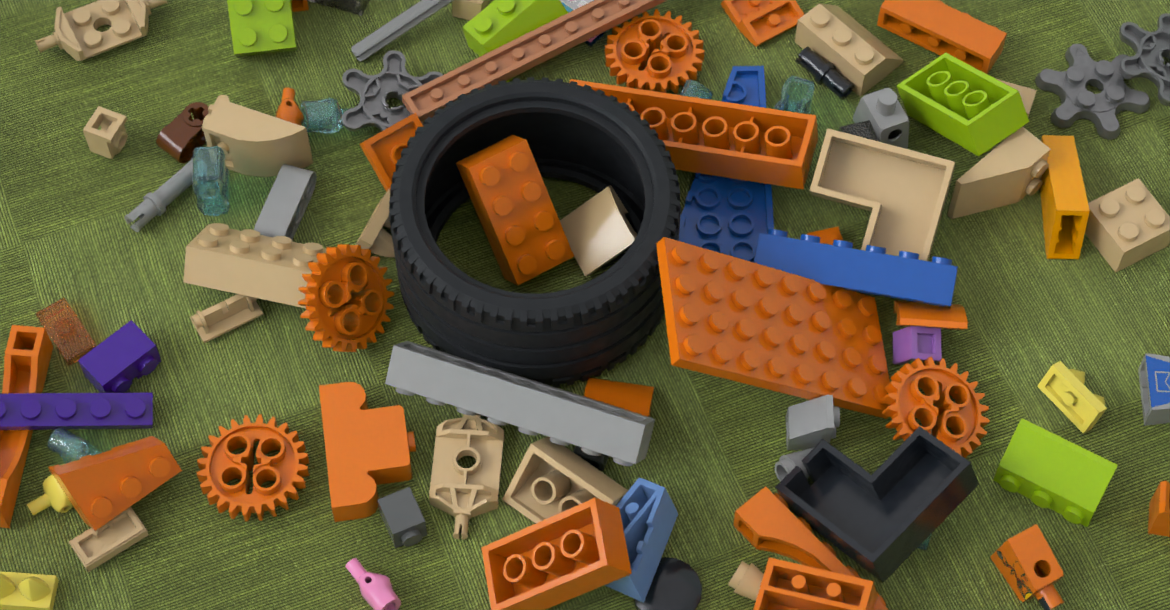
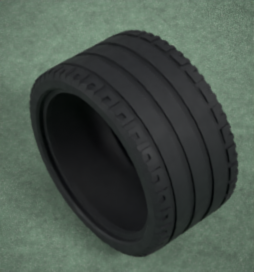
M527 77V80L520 81L519 78H515L513 82L507 83L505 80L498 81L497 85L492 86L490 83L484 85L483 89L478 90L475 88L471 90V93L468 95L462 94L458 96V100L455 102L449 101L446 103L444 109L439 108L436 110L432 118L428 117L424 121L423 127L417 128L415 136L410 137L407 142V148H403L401 158L396 164V172L393 173L389 201V218L401 295L412 322L416 325L418 332L423 334L424 340L431 344L435 350L549 386L552 385L555 388L560 387V384L567 383V386L573 385L574 381L581 380V382L587 381L588 377L593 375L595 377L600 376L605 369L608 371L612 370L615 364H621L626 361L627 355L636 353L637 348L646 343L647 337L652 336L656 326L660 324L663 314H665L656 243L663 237L679 241L681 216L679 182L674 163L671 161V155L669 151H666L663 140H659L655 129L651 130L649 123L645 119L641 120L640 114L637 111L629 110V105L626 103L617 102L616 97L612 95L608 97L600 89L595 91L589 85L579 86L577 82L571 81L566 83L563 82V79L552 81L546 77H542V80H534V77ZM511 135L524 138L528 142L542 177L560 178L576 182L598 193L611 185L628 213L625 216L637 236L628 251L610 269L591 281L567 290L552 293L525 294L509 292L483 284L458 269L447 259L436 244L438 236L447 220L470 198L456 163Z

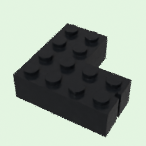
M919 426L872 475L823 439L802 460L814 484L810 486L802 469L796 466L775 488L779 495L784 498L788 504V509L792 513L805 519L810 527L884 583L979 485L971 462Z

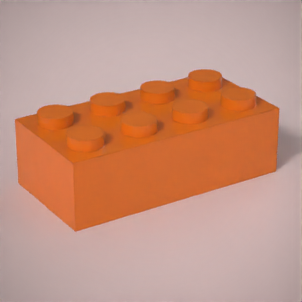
M511 135L456 163L504 279L520 285L574 257L526 139Z
M597 498L588 500L481 547L491 610H546L632 574L620 509Z

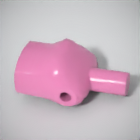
M357 558L350 560L345 567L358 582L363 598L373 610L399 609L401 600L393 591L389 577L367 572Z

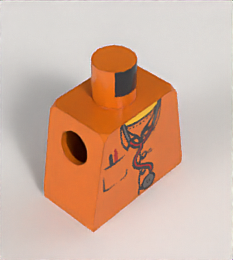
M1037 524L1006 540L990 557L1020 601L1025 602L1035 596L1043 610H1053L1064 603L1054 587V584L1064 576L1063 570Z

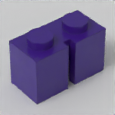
M131 320L80 358L78 362L84 376L100 393H125L133 384L132 380L135 377L139 379L143 375L153 372L161 362V358L156 345Z

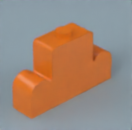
M342 382L319 385L330 499L334 521L340 522L369 517L379 507L376 485L412 479L410 452H416L414 431L407 432L404 408L401 405L369 409L365 390L360 384Z

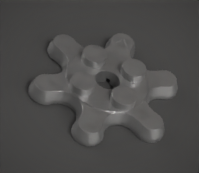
M1165 13L1158 18V30L1154 32L1145 31L1133 22L1123 23L1119 32L1120 39L1133 48L1136 55L1125 57L1121 60L1119 66L1121 76L1125 79L1138 77L1149 79L1158 88V100L1160 103L1170 106V63L1163 64V57L1170 59V14Z
M1073 44L1065 53V59L1069 64L1067 71L1060 72L1044 69L1038 73L1035 78L1037 87L1043 91L1053 92L1061 99V105L1051 114V122L1056 127L1064 129L1070 127L1076 120L1086 119L1095 125L1097 133L1103 139L1113 140L1117 138L1120 134V125L1116 115L1119 112L1127 110L1141 114L1145 113L1150 107L1148 95L1143 91H1137L1126 86L1123 81L1125 78L1119 72L1121 60L1129 56L1122 54L1115 57L1111 62L1107 60L1096 62L1089 56L1084 45ZM1090 84V86H1094L1102 91L1101 93L1094 94L1088 91L1086 87Z
M396 50L389 51L383 56L384 67L377 75H367L361 70L349 69L344 72L342 82L349 91L359 95L360 103L343 113L342 123L347 130L353 132L366 126H374L383 131L411 115L404 104L403 106L388 108L386 103L388 99L397 98L402 101V95L443 74L432 71L421 77L410 75L405 69L406 58L404 54Z

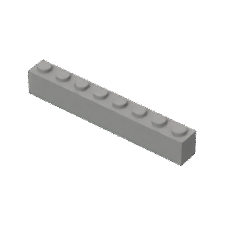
M410 341L393 345L385 384L396 387L395 391L400 394L409 396L418 394L425 396L426 401L434 405L449 404L456 406V411L465 415H476L477 413L487 416V421L496 425H507L508 423L518 426V431L527 435H538L539 433L549 436V440L558 445L568 446L573 444L582 447L581 451L589 455L600 456L604 454L611 456L615 463L623 466L636 465L646 458L655 423L654 418Z

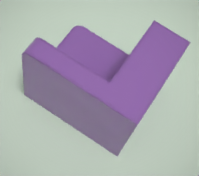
M909 326L893 332V364L902 365L917 358L924 362L928 357H932L934 363L942 359L941 328Z

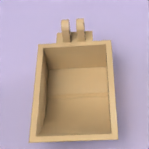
M227 95L218 96L214 104H210L208 107L209 114L203 120L202 131L205 135L212 164L244 175L259 177L277 176L284 164L302 169L313 164L306 127L232 103Z

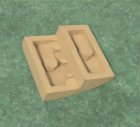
M611 185L560 220L573 255L585 276L592 275L628 250L637 236L625 216L628 213Z

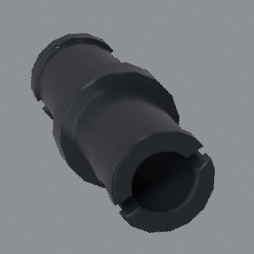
M810 47L804 48L798 55L796 63L815 77V82L819 85L824 84L840 100H844L852 92L851 89L855 85L835 70V65L831 62L826 63Z

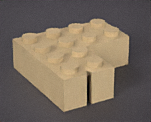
M827 128L809 191L812 196L872 211L861 250L866 251V245L886 248L885 254L899 256V251H907L919 254L918 260L928 261L954 173L955 162Z

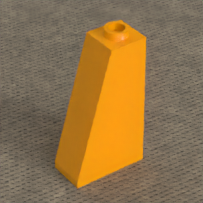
M1042 135L1041 141L1051 149L1047 159L1049 166L1042 174L1041 180L1043 184L1040 187L1046 258L1079 259L1090 210L1074 136Z

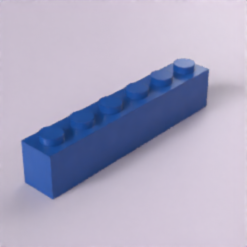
M769 229L768 234L759 233L754 263L813 279L820 284L841 287L850 291L948 308L952 306L958 266L952 265V259L933 256L932 262L918 260L919 254L907 251H899V256L885 254L886 248L866 245V251L852 249V242L834 240L833 245L820 243V237L801 234L800 240L787 237L788 232L777 229Z

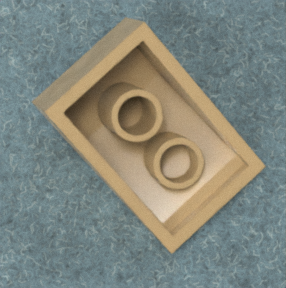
M1022 126L956 180L947 216L955 219L1018 203L1027 194L1029 196L1034 195L1043 184L1041 177L1049 166L1047 159L1051 149Z

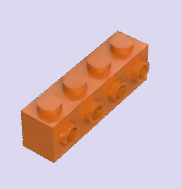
M885 0L880 6L877 26L940 56L946 52L986 74L989 73L1002 53L1007 33L999 30L997 27L975 19L968 13L956 10L940 0Z

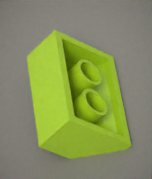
M494 0L462 28L468 46L480 57L568 12L560 0Z
M1021 418L1000 461L993 481L999 483L1003 489L1009 492H1017L1031 499L1035 505L1041 508H1049L1061 514L1071 523L1088 527L1118 465Z

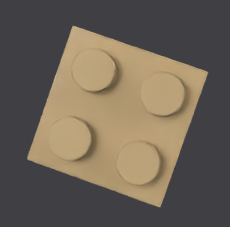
M1139 178L1088 203L1090 212L1085 234L1115 272L1169 245L1170 216Z

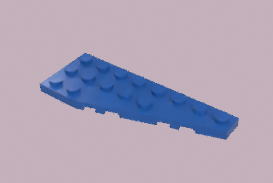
M733 66L722 101L766 108L764 66ZM695 173L680 216L679 241L754 262L759 233L768 234L769 229H774L771 184Z

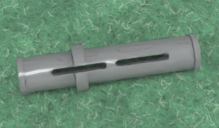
M197 157L191 158L185 166L154 193H147L143 197L144 201L124 216L126 223L129 224L139 217L130 226L131 229L139 232L156 215L161 216L166 211L167 205L174 201L175 198L203 174H206L208 172L206 165L203 164L193 171L202 161Z

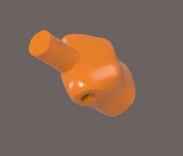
M284 88L282 101L275 117L302 126L304 116L294 101L295 90L293 88Z

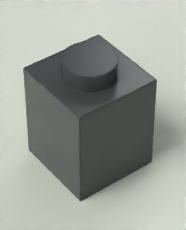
M410 486L377 499L380 515L395 549L403 545L406 547L415 545L423 537L427 536L425 519Z

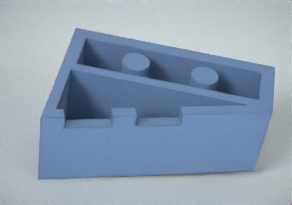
M639 477L616 505L620 509L632 574L605 586L644 603L678 512L665 487Z

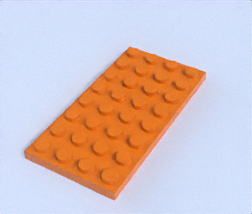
M663 237L656 243L672 366L808 400L824 395H833V406L885 419L889 418L882 415V412L889 406L882 402V398L888 394L884 388L890 383L875 297L841 287L820 284L813 279Z

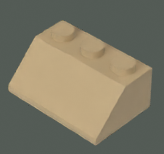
M819 3L798 19L795 43L802 49L810 47L826 63L831 62L835 65V70L855 85L851 90L860 97L903 64V59L837 5Z
M547 436L530 444L502 500L534 523H538L593 498L616 506L628 490L565 446L552 443L549 440L550 437Z

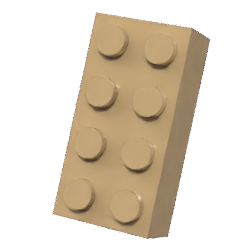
M223 223L208 224L186 246L183 282L306 309V306L298 304V301L305 299V294L300 292L298 288L307 287L308 283L303 279L302 274L312 273L308 263L318 262L316 254L326 253V248H323L318 243L302 244L292 242L290 238L285 236L268 237L260 235V232L256 230L246 229L240 231L230 229L228 225Z

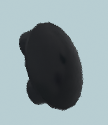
M662 557L644 603L634 599L636 610H696L701 601L702 585L698 574L689 564L677 558Z

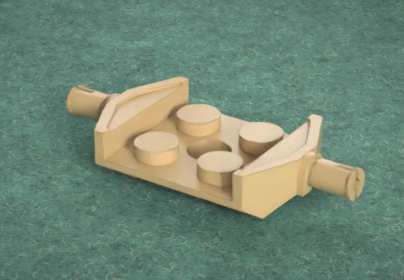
M98 0L67 13H64L62 8L58 7L56 8L55 32H53V35L35 40L40 53L58 45L59 49H64L75 60L83 61L147 36L149 32L150 9L167 4L168 2L167 0ZM101 25L111 26V28L107 31H97L98 27H100Z
M477 413L476 415L463 414L461 418L445 420L436 428L429 501L430 505L454 516L453 538L460 539V530L462 540L468 538L469 519L498 509L499 506L498 495L505 433L500 426L481 419ZM463 456H472L476 459V463L470 468H462L457 462Z

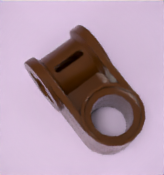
M194 102L186 106L170 124L160 131L156 140L157 146L182 164L190 161L206 143L202 124L206 115L209 114L208 106L202 102Z

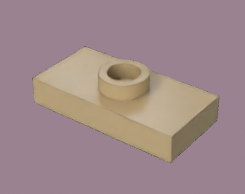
M129 507L98 530L94 531L90 528L70 540L69 544L87 572H90L149 534L134 510Z

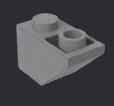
M824 395L788 407L785 418L787 450H805L817 446L823 439L830 443L831 438H836V427L840 426L839 407H833V395Z

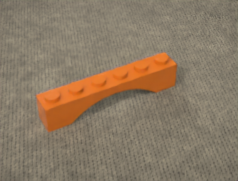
M12 325L4 356L2 394L43 392L53 351L52 342L44 327ZM0 430V527L10 528L33 430Z
M766 486L735 511L733 526L757 550L774 552L791 558L805 566L860 578L859 574L851 566H845L837 558L836 552L830 544L825 541L821 542L812 533V529L802 517L797 518L788 509V504L778 493L773 494ZM877 593L878 597L874 610H888L884 599Z

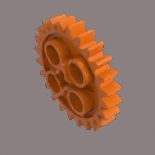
M655 9L653 16H649L648 12L645 11L642 13V17L635 16L631 18L630 22L625 21L620 24V27L615 26L612 28V35L607 36V45H605V65L610 67V76H617L618 85L626 82V87L629 88L636 87L642 90L660 91L662 93H667V90L671 89L675 94H678L679 85L688 88L689 79L696 81L697 71H702V63L704 61L703 40L699 39L698 30L692 31L691 22L682 25L681 15L671 19V11H668L664 16H660L658 9Z
M338 244L337 247H327L326 253L316 254L318 262L308 263L312 273L302 274L303 279L308 283L307 287L298 288L300 292L305 294V299L298 301V304L306 306V311L300 315V318H309L310 322L306 325L305 329L306 331H315L313 340L322 341V347L332 348L333 351L356 352V349H367V343L377 342L375 333L384 334L385 331L381 323L390 322L391 320L385 314L386 310L394 309V306L387 302V298L394 296V292L387 291L386 288L392 282V279H384L383 277L388 268L378 267L380 257L371 256V250L361 249V245Z
M928 357L924 362L917 358L911 364L906 363L891 377L892 381L884 388L888 394L882 398V402L889 405L882 412V415L892 418L886 425V428H896L897 430L892 439L899 440L902 438L905 441L920 426L915 420L917 418L922 423L921 428L966 458L973 452L972 450L981 445L980 439L987 434L983 427L990 422L988 418L982 416V414L989 410V406L979 403L985 397V394L975 393L974 391L978 382L968 383L966 379L969 372L966 371L959 375L957 373L958 364L956 363L950 368H946L944 358L938 361L936 365L932 357ZM918 387L924 391L925 395L919 391ZM949 395L955 399L956 403L950 399ZM946 426L952 429L954 434H951Z
M260 414L255 423H251L249 417L245 415L242 425H238L232 419V429L227 430L219 426L221 435L219 438L209 435L208 439L212 447H201L205 458L197 459L199 469H201L197 472L199 482H203L200 484L202 493L208 494L206 497L210 505L217 503L216 506L219 513H223L229 508L230 517L234 519L239 512H242L245 522H248L251 513H256L259 521H262L264 511H269L275 517V507L278 505L286 510L289 509L286 500L288 497L294 500L299 499L295 488H306L305 480L302 477L309 476V469L306 466L309 463L308 454L304 453L306 451L304 441H299L298 432L293 431L289 433L288 423L285 422L277 428L275 417H272L265 424ZM259 441L258 447L256 449V458L258 464L254 465V444L255 442ZM238 448L246 449L241 454H232ZM272 450L280 451L275 456H266ZM253 469V491L251 494H247L251 484L249 471ZM232 479H241L236 485H226ZM266 481H275L271 487H261Z

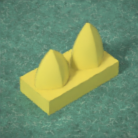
M1059 361L1050 367L1037 387L1084 434L1094 427L1106 411L1105 399L1102 396L1093 394L1084 385L1085 372L1068 369Z
M0 571V610H53L59 583L57 576Z

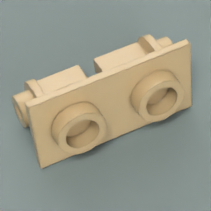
M236 294L203 311H196L197 314L191 316L190 320L203 343H206L262 316L263 312L256 302L257 298Z

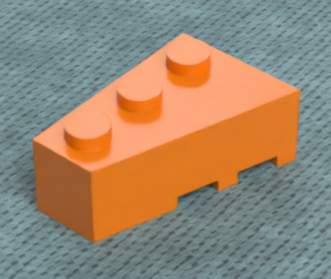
M154 436L113 447L109 451L93 456L80 457V460L48 467L84 523L94 531L182 471L166 444Z
M769 557L753 610H874L878 595L874 581Z

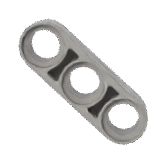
M284 164L277 175L254 230L260 232V235L268 237L285 236L293 240L314 192L317 179L316 172Z

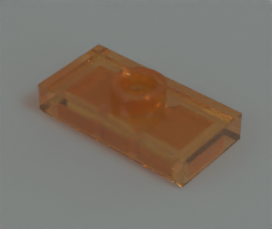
M65 298L35 313L38 321L46 329L48 336L68 366L76 363L96 347L95 342Z

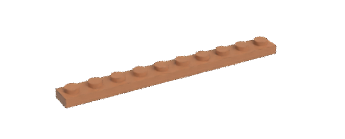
M593 0L402 95V102L409 113L412 115L416 112L421 123H423L428 117L432 118L436 110L439 108L444 109L449 101L455 102L458 100V96L462 94L468 95L475 88L478 90L483 89L484 85L490 83L493 86L497 85L498 81H507L667 0Z

